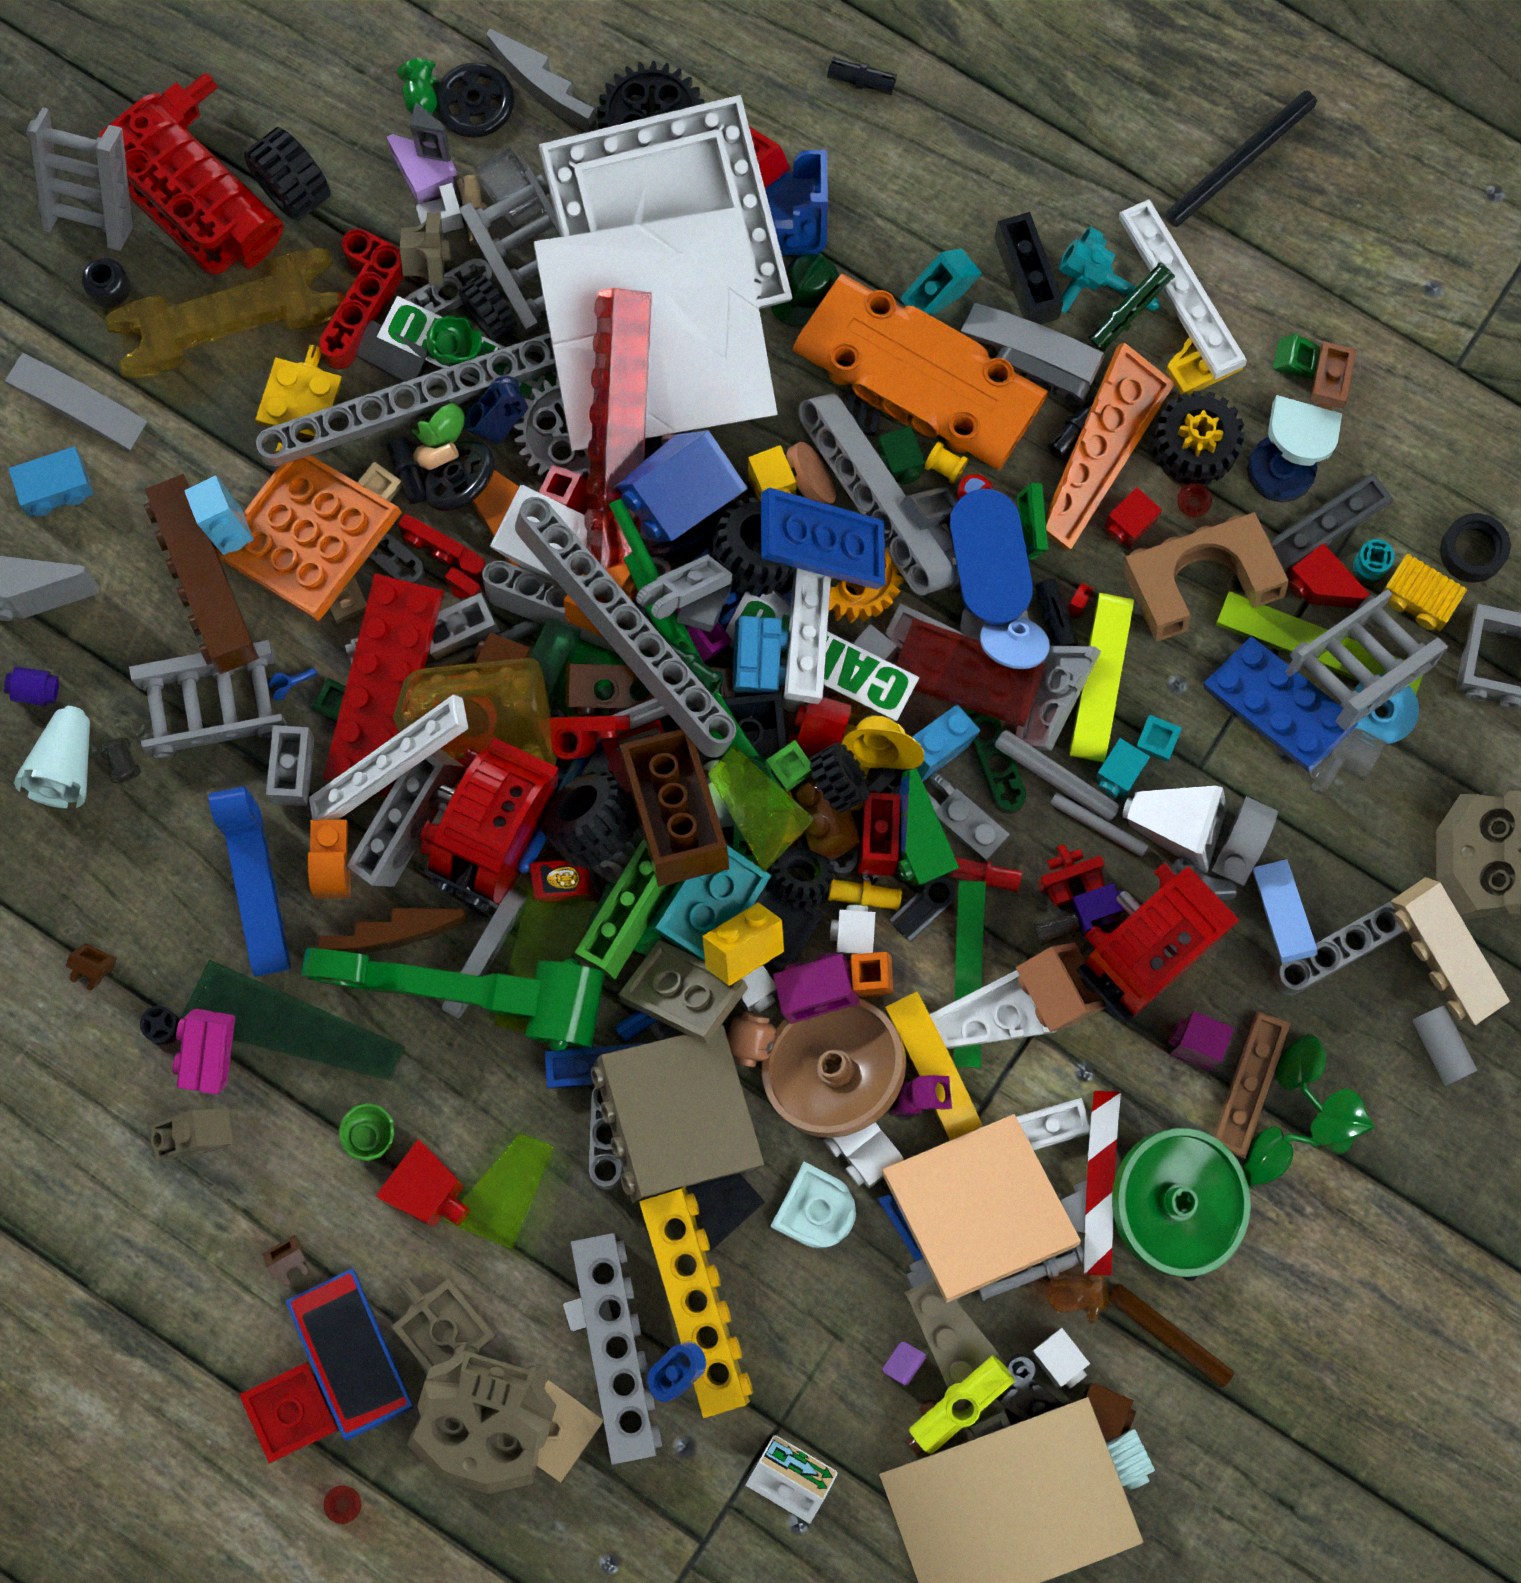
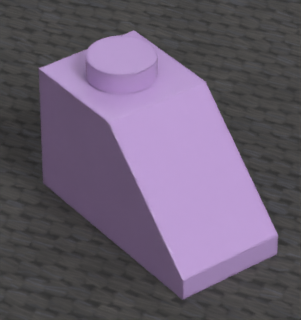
M394 134L387 137L390 152L418 204L440 198L439 186L452 183L454 191L456 190L453 177L457 176V171L452 161L445 162L419 157L416 153L414 140Z

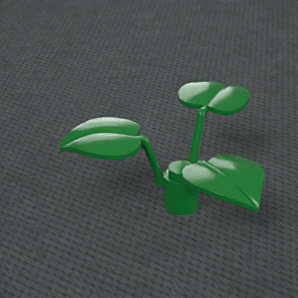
M1306 1034V1036L1296 1040L1283 1053L1276 1067L1278 1084L1286 1090H1294L1300 1086L1302 1093L1318 1110L1319 1113L1310 1127L1312 1137L1291 1133L1284 1136L1282 1130L1276 1126L1261 1131L1251 1141L1243 1162V1171L1250 1189L1257 1185L1273 1182L1287 1171L1291 1165L1294 1153L1290 1142L1306 1143L1314 1148L1323 1145L1335 1154H1342L1350 1148L1353 1139L1375 1129L1362 1098L1354 1090L1341 1089L1330 1095L1322 1106L1308 1089L1307 1083L1316 1081L1321 1077L1326 1063L1324 1047L1321 1041L1313 1034Z

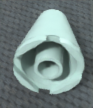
M74 706L58 709L18 771L14 781L15 788L19 792L21 786L28 790L27 797L29 799L57 808H67L69 802H77V808L81 807L85 802L90 720L85 716L83 710Z

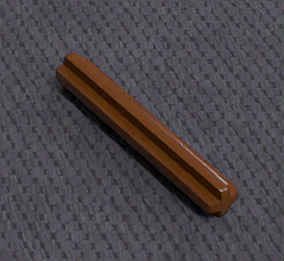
M1116 1284L1107 1296L1108 1301L1219 1387H1225L1234 1375L1232 1369L1122 1284Z

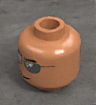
M742 1011L741 1016L731 1019L727 1040L731 1053L735 1056V1063L755 1067L756 1061H764L770 1057L776 1029L769 1023L770 1018L768 1016Z

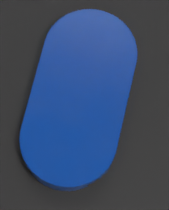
M991 489L974 490L959 499L952 510L950 518V533L962 598L967 610L973 616L975 615L981 619L982 622L996 626L1006 625L1016 621L1026 611L1033 593L1020 515L1013 501L1003 493Z

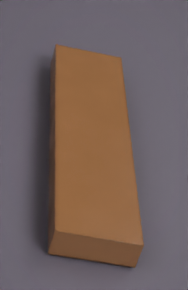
M1259 1011L1254 1013L1213 1133V1137L1229 1148L1235 1157L1241 1159L1246 1158L1291 1024Z

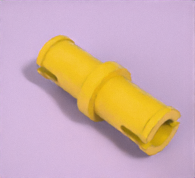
M833 878L828 892V901H841L899 911L902 898L901 888L895 889L871 885V881L863 880V883H856Z

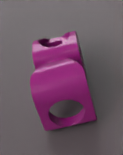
M925 1075L917 1077L912 1083H903L897 1098L890 1107V1115L911 1116L922 1114V1109H952L949 1076ZM937 1083H940L945 1090V1100L943 1103L936 1096L935 1088Z

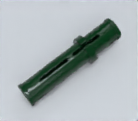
M1159 262L1116 309L1112 308L1108 312L1109 317L1088 337L1089 340L1099 350L1105 352L1107 347L1124 330L1127 332L1132 327L1130 323L1175 278V275L1163 263Z

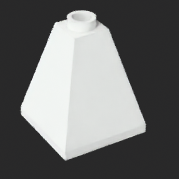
M1219 786L1135 792L1134 798H1127L1123 809V818L1128 819L1130 827L1178 858L1184 856L1192 860L1193 865L1201 872L1208 873L1227 811V804L1223 787Z

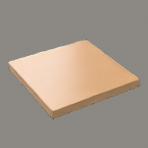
M1015 1114L891 1165L882 1171V1175L946 1303L1075 1248L1081 1243Z

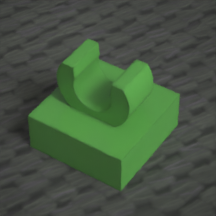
M793 741L766 759L771 770L787 792L814 773L810 769V760L796 741Z

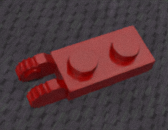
M408 514L403 515L398 526L401 535H403L402 540L415 549H420L422 546L432 551L433 558L446 566H450L453 563L461 567L462 573L475 582L483 580L482 572L486 563L484 558H481V555L478 556L474 551Z

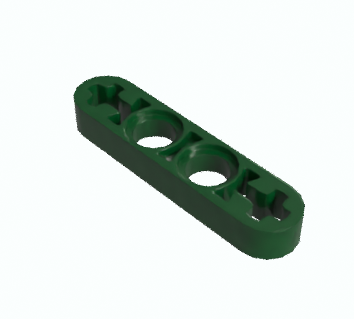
M968 683L960 690L957 704L969 718L975 717L976 711L973 704H966L965 701L968 699L970 692H973L975 697L981 696L982 699L978 705L981 715L975 718L973 722L976 726L983 723L990 724L996 733L995 737L988 741L981 740L976 736L972 746L995 806L1002 813H1016L1025 803L1026 789L1015 760L995 746L996 740L1004 731L988 690L982 684ZM999 755L1005 758L1008 767L1004 772L995 773L990 770L988 760L992 756ZM1010 775L1013 776V779L1008 780L1007 785L1011 793L1017 792L1019 794L1015 799L1014 805H1011L1008 800L1002 801L1001 797L1005 793L1004 785L1001 782L996 786L994 782L1003 781Z

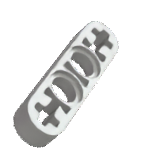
M513 889L507 892L460 973L475 976L486 975L521 915L527 902L526 896ZM444 1001L442 1010L456 1018H460L469 1004Z

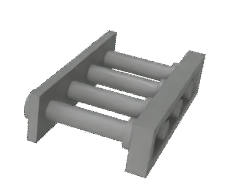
M42 107L37 118L31 120L28 125L27 139L31 141L39 198L37 211L42 219L43 231L50 232L57 218L61 217L102 228V231L106 233L107 248L121 251L133 229L122 128L108 125L102 138L98 137L97 140L56 130L51 127L49 109ZM54 144L92 153L94 158H97L98 165L55 154ZM57 169L94 178L100 184L101 190L58 179ZM60 194L97 203L100 208H103L104 215L62 204Z
M531 169L525 171L530 185L487 209L479 208L475 210L471 202L459 208L527 333L539 328L536 318L540 317V312L545 310L543 295L535 300L532 298L525 300L519 290L525 286L523 282L539 274L537 261L534 260L518 270L515 268L508 270L503 258L508 256V251L552 227L555 228L559 237H561L555 211L546 197L550 193L549 187L543 176L535 177ZM538 197L547 213L545 216L501 240L499 238L491 239L486 228L491 226L490 222Z
M1388 589L1376 598L1370 595L1353 614L1311 643L1302 642L1290 654L1293 660L1285 673L1291 677L1306 667L1341 701L1340 706L1343 710L1335 722L1345 731L1435 667L1448 647L1438 637L1427 645L1424 643L1418 644L1383 610L1392 596ZM1373 619L1409 654L1408 659L1403 661L1401 658L1398 660L1394 658L1362 626ZM1351 635L1386 669L1385 675L1383 677H1380L1378 674L1374 676L1340 642ZM1329 651L1364 685L1363 691L1360 693L1356 690L1351 692L1317 658Z
M270 641L253 643L259 659L221 675L213 663L206 664L202 653L130 666L132 682L138 689L147 691L154 738L141 740V745L149 756L153 755L154 758H166L175 754L174 751L255 735H258L260 738L272 737L273 725L287 726V722L282 714L273 715L265 669L268 668V664L277 662L275 650ZM247 669L252 674L259 718L238 722L230 676L233 675V671ZM212 675L217 680L224 725L203 728L196 682L199 681L200 677ZM177 682L182 685L189 731L168 735L161 689L164 688V684Z

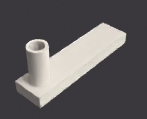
M795 568L793 571L785 693L782 697V706L789 712L798 711L800 705H803L804 702L819 704L823 699L831 577Z

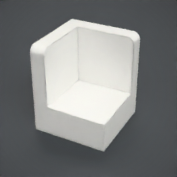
M452 183L439 186L440 199L416 206L421 224L426 220L427 213L441 212L443 233L464 228Z

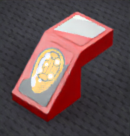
M566 860L529 864L534 899L553 903L576 897L591 902L599 900L602 896L599 875L593 871L591 866L587 868L574 867Z

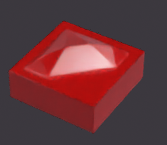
M455 567L451 568L445 575L447 586L451 589L453 596L466 600L479 593L482 594L480 585Z

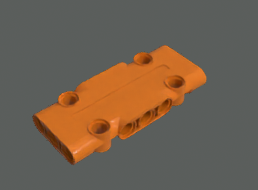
M844 273L837 278L799 334L792 349L797 355L818 367L821 366L828 370V375L834 383L839 385L852 384L854 393L870 405L901 423L911 426L912 429L926 437L936 438L937 435L944 437L947 447L957 453L968 451L973 457L998 471L1001 470L1042 407L1049 392L1014 372L1011 363L1007 360L990 358L987 350L978 342L914 306L908 305L904 308L899 306L889 292L884 290L873 291ZM881 309L884 312H886V314L879 315L874 313L872 310ZM847 361L851 366L843 367L837 362ZM990 377H1000L1003 382H994ZM955 429H965L969 432V434L960 435L955 431Z

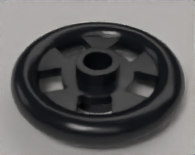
M466 63L453 68L444 75L435 92L437 96L436 113L439 119L449 130L464 137H483L496 132L508 121L514 107V92L507 77L497 68L484 63ZM479 76L491 81L488 88L476 83ZM463 80L467 85L459 93H456L452 87L458 81ZM471 95H478L480 97L474 102L468 100ZM491 96L501 97L499 108L490 107ZM458 102L462 112L453 116L449 105ZM485 114V122L471 124L470 116Z
M478 441L457 443L455 446L459 454L458 458L426 471L422 484L425 489L424 499L430 507L438 511L457 510L471 503L484 491L494 471V457L491 450L485 444ZM469 455L467 460H460L462 456ZM481 463L479 471L474 473L473 466ZM444 486L447 490L439 496L437 491Z

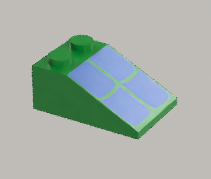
M917 768L900 773L899 853L896 871L901 881L907 880L909 885H921L956 870L959 866Z

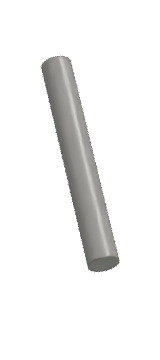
M1057 792L1050 802V805L1141 858L1149 846Z

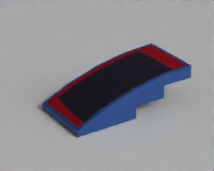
M353 1268L285 1300L312 1368L345 1441L353 1439L414 1409L390 1347L384 1339L374 1311L367 1301L359 1278Z

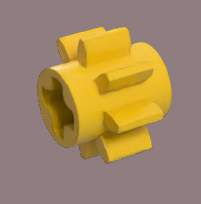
M1202 410L1201 414L1195 417L1187 414L1185 419L1187 426H1180L1178 431L1179 436L1185 437L1182 449L1190 447L1195 450L1197 457L1201 451L1206 449L1213 453L1216 448L1215 441H1220L1223 436V431L1216 430L1219 418L1212 419L1206 415L1205 410ZM1198 430L1202 431L1203 436H1199Z

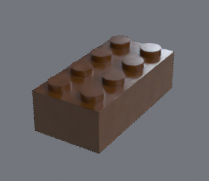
M680 729L620 744L623 768L658 887L728 870L727 845L696 745L685 732Z

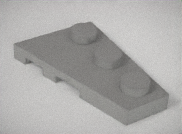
M1050 646L1046 659L1041 664L1028 669L1016 732L1018 738L1036 750H1052L1101 653L1095 646Z

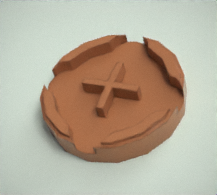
M798 442L791 446L787 451L786 458L790 468H795L797 473L794 476L796 486L803 497L829 505L834 503L836 499L835 486L819 454L805 442Z

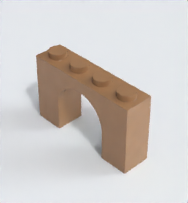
M1255 512L1245 516L1242 514L1235 515L1226 522L1213 527L1209 525L1203 526L1193 534L1181 538L1171 537L1161 545L1149 549L1139 548L1125 557L1124 576L1155 642L1188 631L1190 613L1176 585L1175 577L1182 568L1193 562L1203 560L1215 561L1230 568L1238 577L1252 608L1285 598L1289 580Z

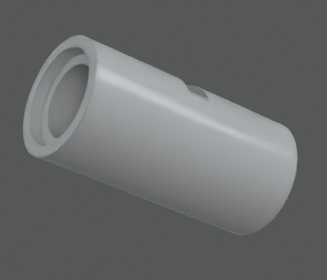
M1445 1005L1412 1020L1444 1086L1478 1071Z

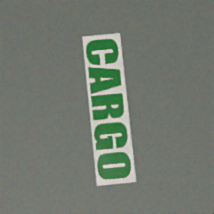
M397 296L377 337L420 357L393 332L428 350L427 331L437 319L442 317ZM482 336V348L474 358L506 347ZM430 352L425 359L443 369L448 367L438 363ZM525 356V359H526L527 362H529L530 364H533V365L540 364V363H538V362H536V361H534V360H532V359H530V358H528V357ZM498 363L492 368L500 376L511 372V368L504 363ZM557 371L519 383V394L533 401L535 398L531 389L534 387L541 393L545 391L544 380H547L552 387L556 386ZM466 374L462 376V378L475 384L479 382L475 375Z
M746 591L725 630L729 637L734 639L735 621L739 616L777 618L782 620V629L787 630L789 639L790 612L758 596L750 595V592ZM827 631L824 685L897 721L920 677ZM788 639L786 650L780 651V663L786 666Z

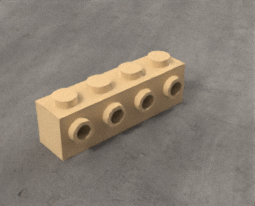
M1425 877L1390 901L1396 910V913H1394L1396 922L1405 932L1408 931L1414 941L1411 944L1413 951L1422 961L1427 962L1432 971L1429 973L1431 981L1440 991H1444L1449 1000L1446 1003L1447 1008L1457 1020L1477 1025L1510 1002L1439 881Z

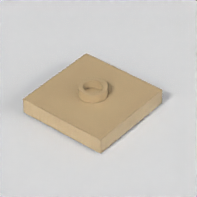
M548 1380L545 1385V1391L556 1404V1409L545 1445L539 1449L537 1466L562 1483L604 1420ZM503 1434L505 1438L513 1439L510 1435Z

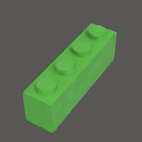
M644 838L575 951V954L586 964L605 972L606 975L613 979L617 978L672 884L658 887Z

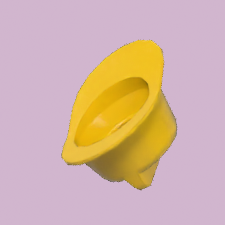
M884 716L866 717L859 722L855 730L845 735L841 742V745L847 746L848 751H852L854 754L853 758L855 760L858 759L859 766L914 769L919 767L925 759V752L921 745L914 738L905 734V730L901 725Z

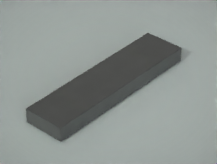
M1371 473L1270 540L1269 542L1285 574L1322 543L1328 546L1391 504L1394 499L1377 476Z

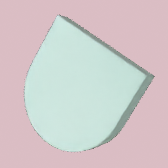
M1276 395L1272 404L1268 428L1269 439L1271 443L1274 442L1278 449L1283 452L1282 456L1288 461L1305 466L1314 465L1315 462L1328 459L1332 455L1338 443L1342 413Z
M803 1162L770 1228L811 1248L834 1246L849 1234L856 1218L854 1198L842 1181Z

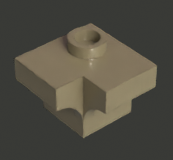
M441 212L427 213L424 223L417 227L401 228L400 255L403 276L423 277L429 281L430 286L443 285L445 261H451L450 240H444Z

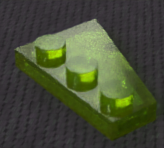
M735 746L708 773L764 872L813 822L814 818Z
M520 1133L461 1201L470 1208L465 1220L459 1226L454 1225L448 1219L444 1222L513 1250L554 1151V1146Z

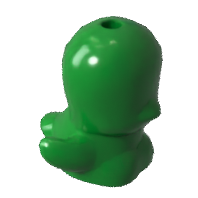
M411 59L397 69L398 77L404 81L402 86L404 104L411 114H413L415 103L422 106L430 114L437 108V96L432 85L438 84L439 80L432 76V71L436 64L429 59Z

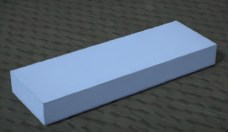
M1285 859L1254 867L1253 876L1281 963L1316 956L1317 947L1288 860Z

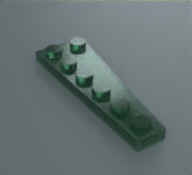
M210 959L180 1019H184L193 1009L234 1015L233 1041L391 1081L406 1049L403 1045Z

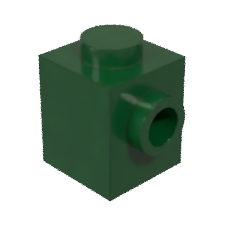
M908 426L878 436L877 450L879 457L895 481L906 485L918 480L920 475L924 473L925 460L912 427Z

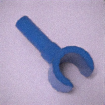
M311 668L291 676L284 673L274 674L268 683V688L272 686L280 688L275 691L272 698L277 701L284 699L290 687L317 676V671L315 668Z

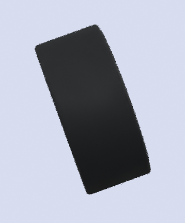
M1472 513L1465 514L1453 522L1442 537L1439 551L1442 563L1450 574L1459 580L1476 583L1486 581L1498 573L1509 558L1511 542L1509 533L1501 522L1490 515ZM1473 529L1487 535L1495 547V555L1491 562L1485 566L1478 567L1463 561L1455 548L1456 539L1460 533Z

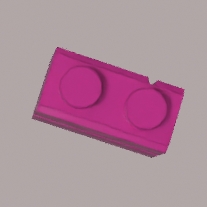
M193 1009L184 1019H180L176 1038L177 1040H182L181 1052L175 1055L172 1067L173 1074L178 1075V1088L219 1094L227 1086L235 1024L234 1015Z

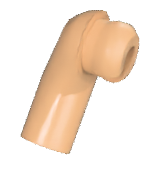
M452 442L438 448L420 445L413 454L414 461L427 470L437 468L459 457L457 448Z

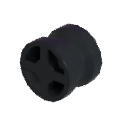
M154 1006L147 1009L142 1015L140 1029L142 1034L152 1043L160 1046L169 1045L177 1039L176 1032L180 1020L168 1008Z

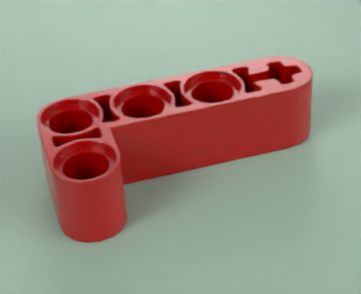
M352 229L342 238V249L348 265L360 273L319 341L320 349L327 365L337 370L349 367L354 361L370 320L375 322L379 320L404 278L399 249L361 229ZM358 246L366 247L362 253H352V250ZM387 261L396 263L389 269L381 268V265ZM369 289L379 290L372 297L364 296V293ZM352 317L362 318L356 325L347 324V321Z

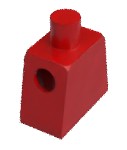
M420 1140L416 1141L376 1194V1197L388 1206L431 1227L436 1226L443 1216L454 1225L459 1226L470 1211L468 1206L457 1199L464 1185Z

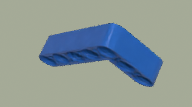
M246 786L209 793V804L214 823L226 837L254 977L290 970L289 951L259 805Z

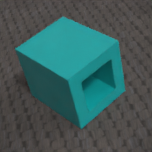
M1120 738L1098 771L1094 781L1099 784L1098 788L1112 798L1119 796L1124 799L1150 756Z

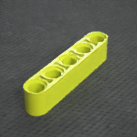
M1099 593L1088 646H1095L1101 653L1079 695L1069 756L1105 762L1134 599Z

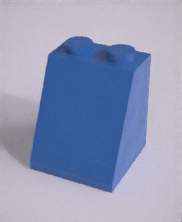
M709 430L675 434L616 485L623 494L622 500L624 504L636 513L642 522L641 527L644 533L650 539L655 540V542L673 541L747 489V486Z

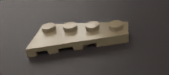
M934 1279L904 1292L947 1389L955 1383H961L992 1355L1006 1365L1003 1358L957 1300L945 1302ZM960 1399L954 1403L956 1410L959 1411L966 1410L971 1405V1402L966 1399ZM995 1399L980 1412L977 1421L1007 1408Z

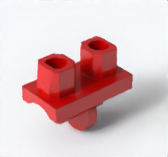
M1062 844L1056 846L1058 857L1047 860L1049 870L1062 867V869L1041 876V882H1038L1040 892H1047L1049 899L1054 907L1057 908L1070 903L1073 899L1069 883L1080 880L1084 893L1105 886L1101 872L1105 864L1100 855L1073 865V862L1084 859L1081 849L1069 853L1066 846Z

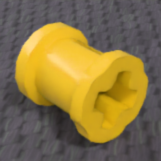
M938 441L929 454L924 469L937 471L949 478L950 484L955 485L962 475L969 458L966 456L960 458L946 450L944 444Z

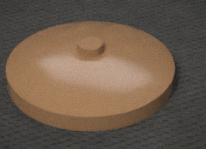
M859 999L860 1004L793 1024L785 1018L776 1028L771 1055L762 1063L763 1085L774 1109L795 1129L817 1137L834 1138L847 1136L875 1123L894 1103L905 1077V1048L900 1034L891 1020L873 1004Z

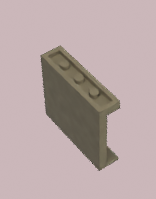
M723 1025L719 1027L708 1044L684 1034L602 1054L593 1062V1067L591 1068L592 1081L595 1088H600L603 1098L601 1103L602 1116L605 1123L611 1126L613 1138L611 1139L612 1152L615 1158L621 1161L624 1172L621 1174L622 1187L626 1195L631 1196L632 1203H636L649 1196L737 1173L741 1175L750 1173L764 1165Z

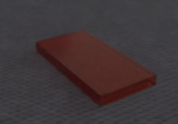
M913 618L896 666L920 677L913 690L1023 728L1026 725L1047 663L1042 662L1028 669H1014L1003 666L992 660L985 653L979 640Z

